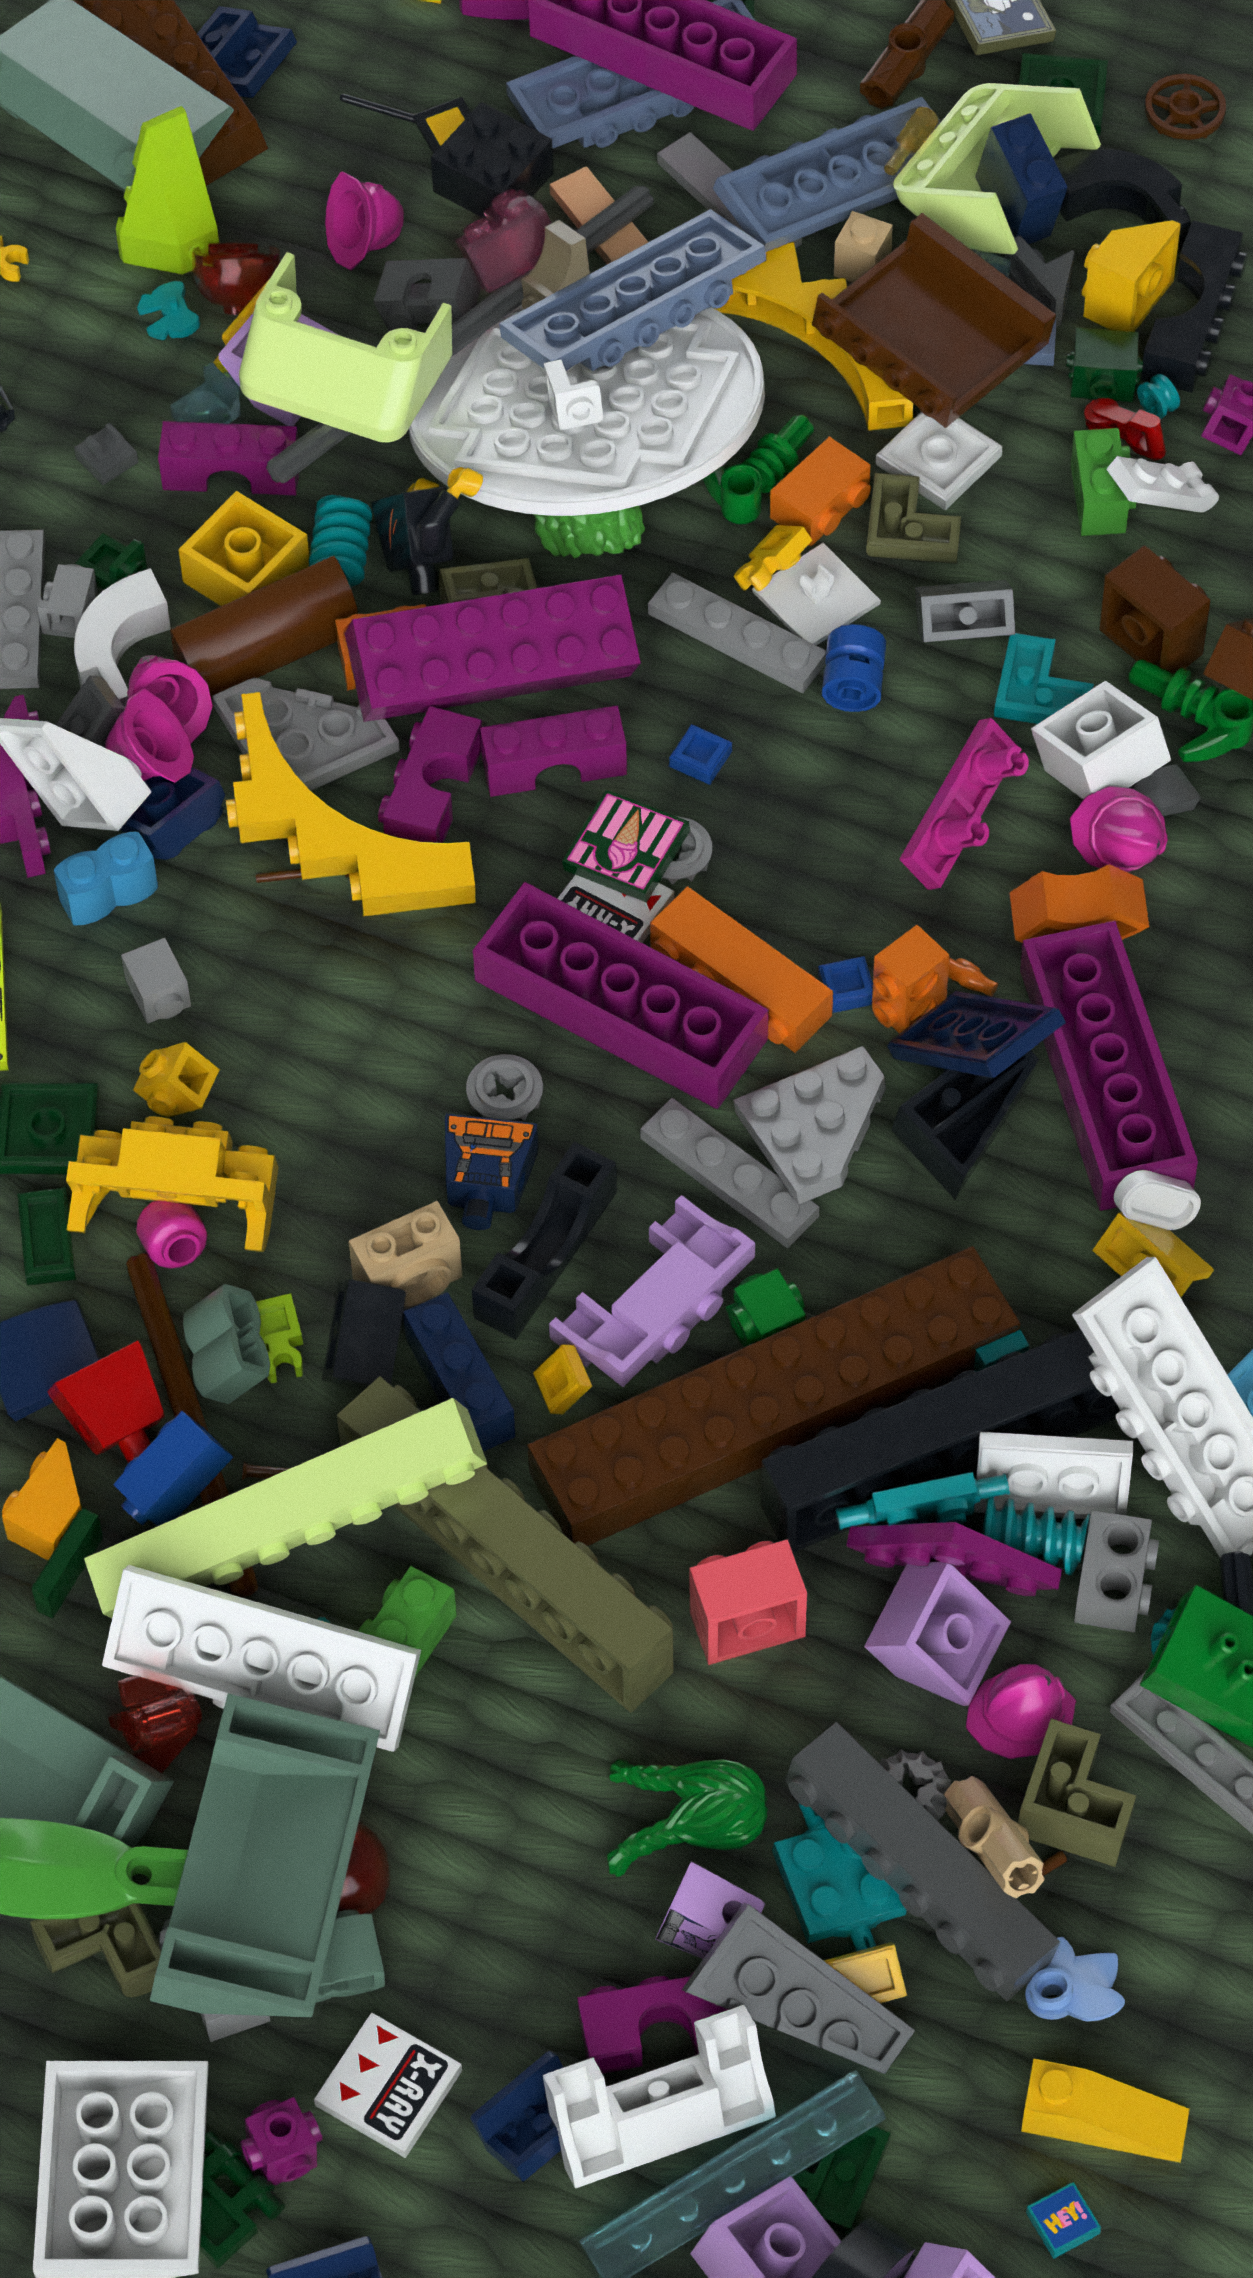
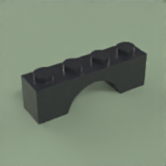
M1192 220L1180 253L1177 281L1195 295L1198 303L1189 311L1178 316L1156 318L1144 350L1141 380L1150 382L1153 376L1162 374L1173 383L1176 389L1192 393L1198 376H1207L1212 359V351L1208 350L1210 343L1218 344L1224 325V318L1220 317L1222 310L1230 311L1236 292V285L1232 284L1234 277L1242 278L1248 258V252L1241 251L1242 232Z
M575 1141L549 1177L542 1203L524 1236L508 1253L500 1254L497 1252L472 1288L474 1319L515 1340L519 1337L616 1195V1162Z

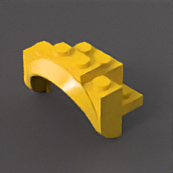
M149 1116L145 1118V1123L131 1121V1128H123L122 1134L114 1131L97 1130L94 1132V1136L80 1135L77 1162L69 1161L66 1181L72 1190L67 1231L85 1233L86 1226L97 1207L110 1191H118L121 1197L211 1207H218L219 1202L226 1203V1200L238 1201V1208L245 1209L247 1233L245 1250L264 1252L270 1233L279 1167L275 1156L268 1155V1150L265 1148L243 1145L239 1147V1151H232L233 1142L229 1132L222 1131L221 1125L212 1122H194L192 1128L174 1126V1121L168 1118Z

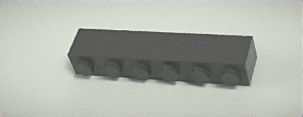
M837 1722L792 1758L785 1779L792 1796L805 1807L810 1806L825 1821L829 1833L840 1843H847L862 1858L865 1868L873 1877L878 1880L884 1879L899 1894V1899L905 1909L913 1916L922 1917L936 1931L937 1938L944 1948L953 1954H959L974 1969L976 1978L986 1989L992 1992L996 1991L1007 2002L1029 1983L1038 1971L1046 1968L1051 1963L1060 1941L1023 1904L1005 1893L991 1873Z

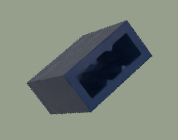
M1031 113L990 128L975 175L982 192L997 194L1013 237L1021 236L1027 244L1051 236L1068 188Z

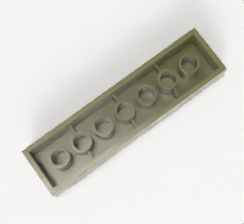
M379 1376L337 1414L340 1445L348 1444L421 1411L416 1408L415 1400L403 1387L396 1385L393 1388ZM488 1464L475 1469V1475L464 1482L454 1485H448L445 1482L429 1489L428 1496L418 1502L408 1505H401L400 1503L393 1505L630 1713L673 1674V1625L667 1615L654 1605L648 1608L635 1596L634 1589L625 1578L617 1573L610 1575L598 1565V1559L589 1547L580 1541L574 1544L561 1533L560 1525L548 1512L542 1509L537 1512L525 1502L523 1493L511 1480L507 1478L500 1480L488 1470Z

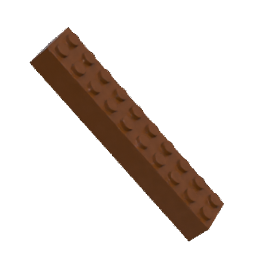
M971 1246L527 1444L529 1473L554 1519L560 1525L562 1533L574 1544L580 1541L589 1546L761 1468L762 1460L781 1446H797L812 1440L817 1433L831 1426L841 1428L858 1421L863 1414L874 1408L882 1407L887 1409L904 1402L908 1396L918 1390H934L950 1383L958 1374L974 1370L977 1348L1020 1330L1021 1323L974 1246Z

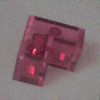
M511 189L496 196L491 201L493 206L483 211L486 218L469 224L463 230L465 235L455 240L464 258L468 259L481 288L488 293L493 292L536 266L544 246L545 227L552 224L542 204L522 190L515 192L514 189Z

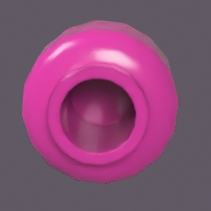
M152 1201L142 1210L137 1219L136 1232L150 1259L160 1267L172 1269L190 1264L201 1255L206 1246L207 1231L192 1204Z

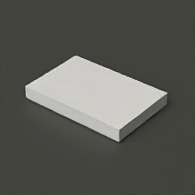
M980 1432L976 1480L1006 1474L1010 1494L994 1497L996 1510L999 1511L1006 1500L1011 1498L1014 1499L1016 1514L1019 1515L1028 1502L1034 1503L1036 1516H1042L1048 1506L1054 1507L1055 1517L1063 1518L1067 1510L1074 1511L1075 1519H1085L1087 1514L1091 1516V1510L1126 1515L1133 1458V1441ZM988 1498L981 1499L979 1503H975L974 1512L985 1513Z

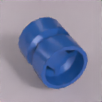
M851 624L840 626L832 630L828 635L826 667L824 668L822 697L826 703L843 711L860 712L875 707L881 701L882 670L885 663L886 640L880 632L864 625Z

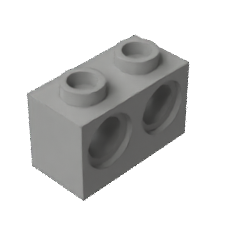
M1091 1510L1074 1623L1135 1633L1137 1615L1148 1616L1152 1585L1142 1584L1144 1569L1155 1570L1159 1540L1149 1539L1151 1519ZM1125 1545L1133 1552L1119 1554L1114 1552L1111 1547ZM1108 1590H1118L1126 1597L1114 1600L1108 1598L1103 1593Z

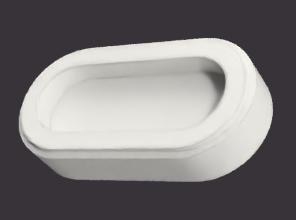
M1139 1170L1129 1174L1118 1184L1114 1192V1202L1126 1218L1166 1230H1176L1189 1224L1196 1217L1201 1206L1199 1195L1189 1183L1148 1170Z

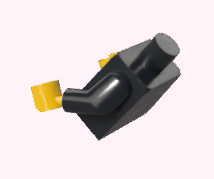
M455 468L449 473L447 480L449 489L447 491L445 486L439 487L437 483L420 478L405 493L371 502L387 569L390 572L408 569L412 596L439 591L435 564L451 561L453 558L449 520L461 504L458 500L460 493L469 497L477 494L483 482L482 474L469 468Z

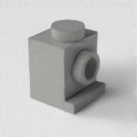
M58 564L54 581L46 583L43 600H39L37 605L42 634L75 638L77 626L83 613L98 596L94 569L84 568L77 564Z

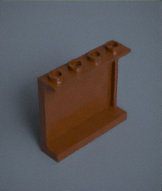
M921 213L911 221L907 240L833 299H830L824 293L818 295L812 326L823 337L832 340L849 353L857 363L864 365L884 380L888 387L898 391L915 404L924 415L933 418L944 428H947L1049 343L1056 314Z

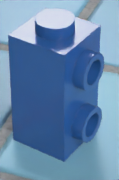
M181 1411L173 1420L167 1422L160 1429L158 1437L139 1457L134 1458L127 1464L123 1474L113 1485L127 1498L121 1506L141 1525L150 1520L159 1526L176 1519L230 1462L233 1456L202 1425L184 1411Z

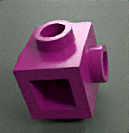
M1229 374L1223 387L1219 389L1214 386L1206 399L1202 411L1209 415L1201 437L1242 455L1253 436V382L1242 380Z
M295 2097L280 2102V2100L265 2102L255 2108L251 2116L245 2118L246 2139L240 2141L244 2157L252 2171L259 2169L261 2174L274 2186L282 2182L294 2181L317 2167V2142L322 2141V2135L312 2112L309 2110L302 2113Z

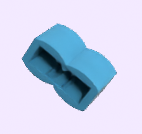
M128 832L114 836L104 842L97 851H84L74 854L61 861L54 868L59 901L73 925H86L96 922L107 916L116 906H128L141 902L151 896L158 888L153 855L139 832Z

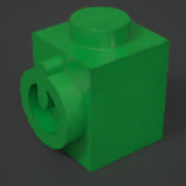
M778 1268L764 1275L757 1273L744 1279L738 1287L734 1288V1303L725 1307L731 1326L744 1347L788 1329L806 1319V1314L803 1311L805 1305L799 1289L793 1282L787 1284Z

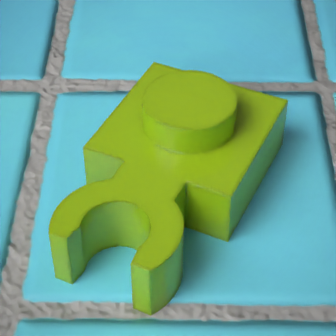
M291 1293L256 1301L261 1321L259 1334L266 1346L270 1361L268 1380L271 1383L277 1382L276 1367L281 1363L291 1364L294 1367L296 1377H302V1357L294 1347L303 1345V1339Z

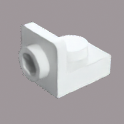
M562 360L544 363L548 399L560 431L603 421L600 387L596 380L577 383L575 375L567 376Z

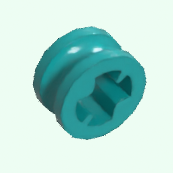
M1156 374L1151 378L1150 383L1144 382L1137 389L1138 399L1144 410L1158 416L1160 419L1167 415V411L1173 412L1180 406V398L1175 386L1162 374Z

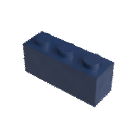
M446 1292L403 1311L406 1341L440 1403L454 1398L468 1409L483 1452L515 1438L514 1409L449 1293Z

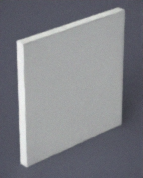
M824 543L803 555L791 568L780 570L772 575L770 583L763 590L756 591L754 587L752 588V592L794 635L816 646L826 640L832 630L840 626L849 625L880 605L881 602Z

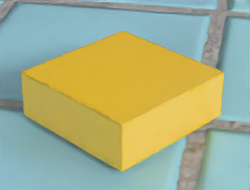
M562 1344L533 1372L550 1414L563 1415L592 1387L575 1345Z

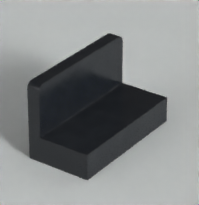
M352 1279L338 1283L322 1381L337 1384L350 1381L370 1385L381 1376L391 1385L406 1292L403 1289Z

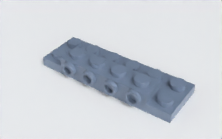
M717 0L711 2L755 21L741 0ZM578 56L570 57L506 82L507 96L527 126L551 138L553 148L576 139L579 140L583 148L594 144L604 148L614 143L619 134L632 129L636 132L648 131L655 125L657 119L673 114L675 117H683L689 114L695 107Z
M920 97L874 116L864 115L853 124L839 130L836 128L829 129L819 138L806 143L796 142L785 151L770 157L763 155L748 166L717 177L712 189L744 232L765 246V251L768 252L847 220L852 211L861 214L898 199L893 187L894 179L941 121L924 98Z
M709 209L500 322L501 338L543 369L544 363L562 360L565 371L578 363L583 364L591 371L604 365L613 367L622 360L626 352L635 347H650L657 341L659 335L675 326L684 328L692 322L697 313L710 307L718 309L724 306L729 300L730 295L733 294L732 279L766 261L765 246L712 209Z

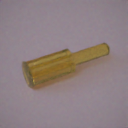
M927 107L917 108L899 133L896 141L900 145L884 167V171L888 175H895L911 151L916 153L931 135L938 124V116L933 110Z

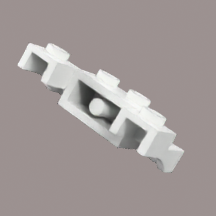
M745 2005L694 2022L699 2050L698 2055L606 2087L604 2076L594 2058L543 2075L549 2113L558 2131L564 2168L575 2189L776 2117L772 2093L762 2062L756 2024Z

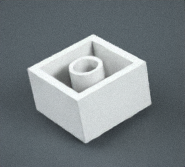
M1107 681L1102 682L1031 728L1045 772L1082 799L1108 786L1129 788L1171 761L1158 717Z

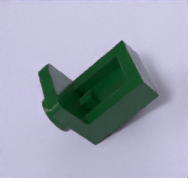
M104 533L75 562V564L84 568L94 569L96 585L103 590L125 577L147 570L144 543L134 539L126 547Z

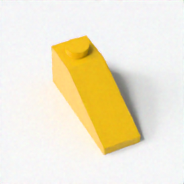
M1033 2059L1021 2132L1181 2163L1190 2109L1085 2068Z

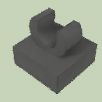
M111 423L106 424L105 428L93 436L89 435L85 441L74 447L76 459L102 485L138 463L137 451Z

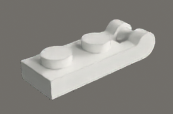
M1117 456L1106 469L1131 502L1201 513L1211 509L1219 499V495L1212 485L1204 484L1202 481L1203 474L1194 462H1187L1178 467L1171 463L1160 464L1149 462L1142 458L1137 460Z

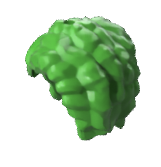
M640 506L605 513L575 516L534 514L535 533L541 538L543 547L550 551L554 557L560 555L565 557L571 554L575 559L581 554L600 556L603 554V551L610 554L623 553L624 549H631L633 545L640 544L641 535L645 531Z

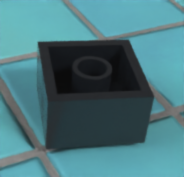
M481 102L431 156L433 192L504 229L554 174L552 139Z

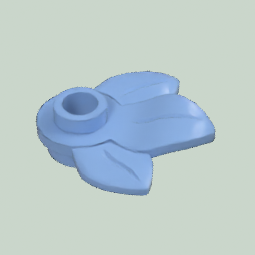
M1064 1937L1057 1938L1060 1943L1051 1963L1046 1968L1038 1971L1027 1985L1025 1996L1030 2011L1036 2016L1048 2020L1060 2019L1069 2015L1087 2022L1099 2021L1119 2012L1125 2005V1999L1117 1991L1111 1989L1118 1972L1117 1954L1094 1953L1075 1956L1069 1942ZM1050 1995H1057V1996H1059V1997H1057V1998H1052V1999L1046 1998L1047 1996H1050Z

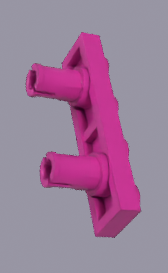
M992 718L979 720L899 859L928 890L941 888L963 848L978 847L987 842L989 828L985 822L980 823L984 810L1003 778L1021 776L1028 769L1029 759L1026 753H1020L1022 749L1011 740Z

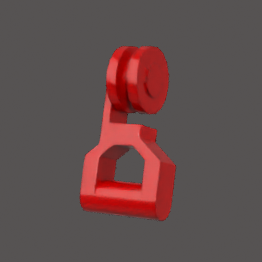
M1109 398L1093 400L1084 409L1088 430L1119 428L1120 438L1124 439L1135 453L1154 460H1159L1165 456L1166 449L1161 420L1158 416L1141 409L1136 413L1119 407L1116 401Z

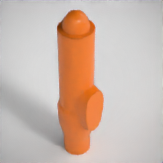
M949 958V979L958 982L960 986L969 990L982 992L990 997L994 995L998 983L981 973L979 967L963 958L956 960Z

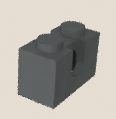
M467 258L386 261L373 302L388 331L398 328L416 330L418 324H431L443 303L451 305L452 323H454L476 306L481 286ZM421 279L432 280L431 283L414 284Z

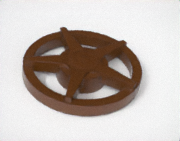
M1175 74L1158 80L1149 89L1145 100V114L1151 125L1158 130L1159 134L1176 139L1192 140L1207 138L1208 135L1220 127L1226 112V101L1221 90L1211 81L1192 74ZM1184 85L1182 90L1174 92L1170 98L1157 95L1167 87ZM1190 85L1207 91L1215 100L1203 101L1198 93L1191 90ZM1152 104L1168 110L1169 116L1164 122L1156 115ZM1219 110L1215 119L1204 126L1200 120L1201 115ZM1178 123L1189 124L1193 129H1182L1174 126Z

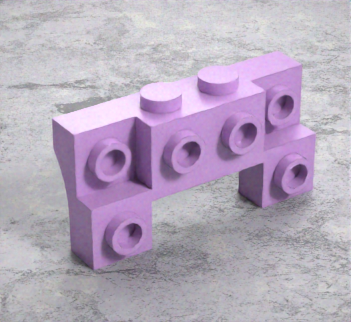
M682 1195L675 1201V1213L662 1226L655 1221L649 1227V1242L663 1252L664 1255L612 1304V1315L582 1292L576 1298V1310L563 1323L556 1317L549 1323V1333L552 1341L559 1346L562 1344L575 1345L580 1359L586 1368L593 1363L622 1387L650 1360L657 1364L668 1352L674 1354L680 1350L689 1338L690 1330L702 1319L708 1321L717 1313L723 1303L722 1289L755 1258L754 1241L737 1228L729 1227L713 1219Z

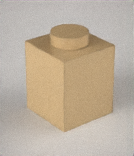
M852 211L835 241L834 277L846 278V281L853 283L892 252L893 225Z

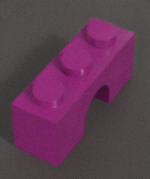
M163 421L158 454L163 490L207 492L209 476L218 471H233L242 474L250 481L252 494L297 495L299 473L286 483H276L272 480L266 468L271 459L298 440L297 426Z
M618 705L480 727L482 761L490 797L536 790L535 779L537 775L548 767L560 764L577 767L581 782L627 775L626 740Z
M431 706L428 707L423 722H416L413 726L409 740V748L411 750L407 759L401 758L396 766L394 774L395 788L392 795H385L380 804L378 822L383 823L384 834L419 842L444 843L453 821L451 793L434 789L430 785L441 779H456L469 783L482 751L480 735L482 720Z
M656 1976L643 1980L639 1983V1986L619 1990L614 1986H602L590 1990L586 1996L577 1997L578 2017L587 2059L594 2058L602 2074L642 2067V2045L640 2038L648 2027L658 2022H673L683 2027L691 2038L694 2055H698L699 2050L694 2022L727 2011L728 2009L682 1991V1988L691 1976L673 1980L665 1976Z

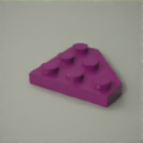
M956 1522L850 1527L846 1543L847 1547L865 1554L864 1561L875 1566L886 1568L894 1567V1564L906 1566L907 1564L929 1566V1562H943L953 1565L966 1579L1004 1586L1007 1591L1022 1596H1035L1037 1590L1058 1589L1062 1573L1060 1568Z

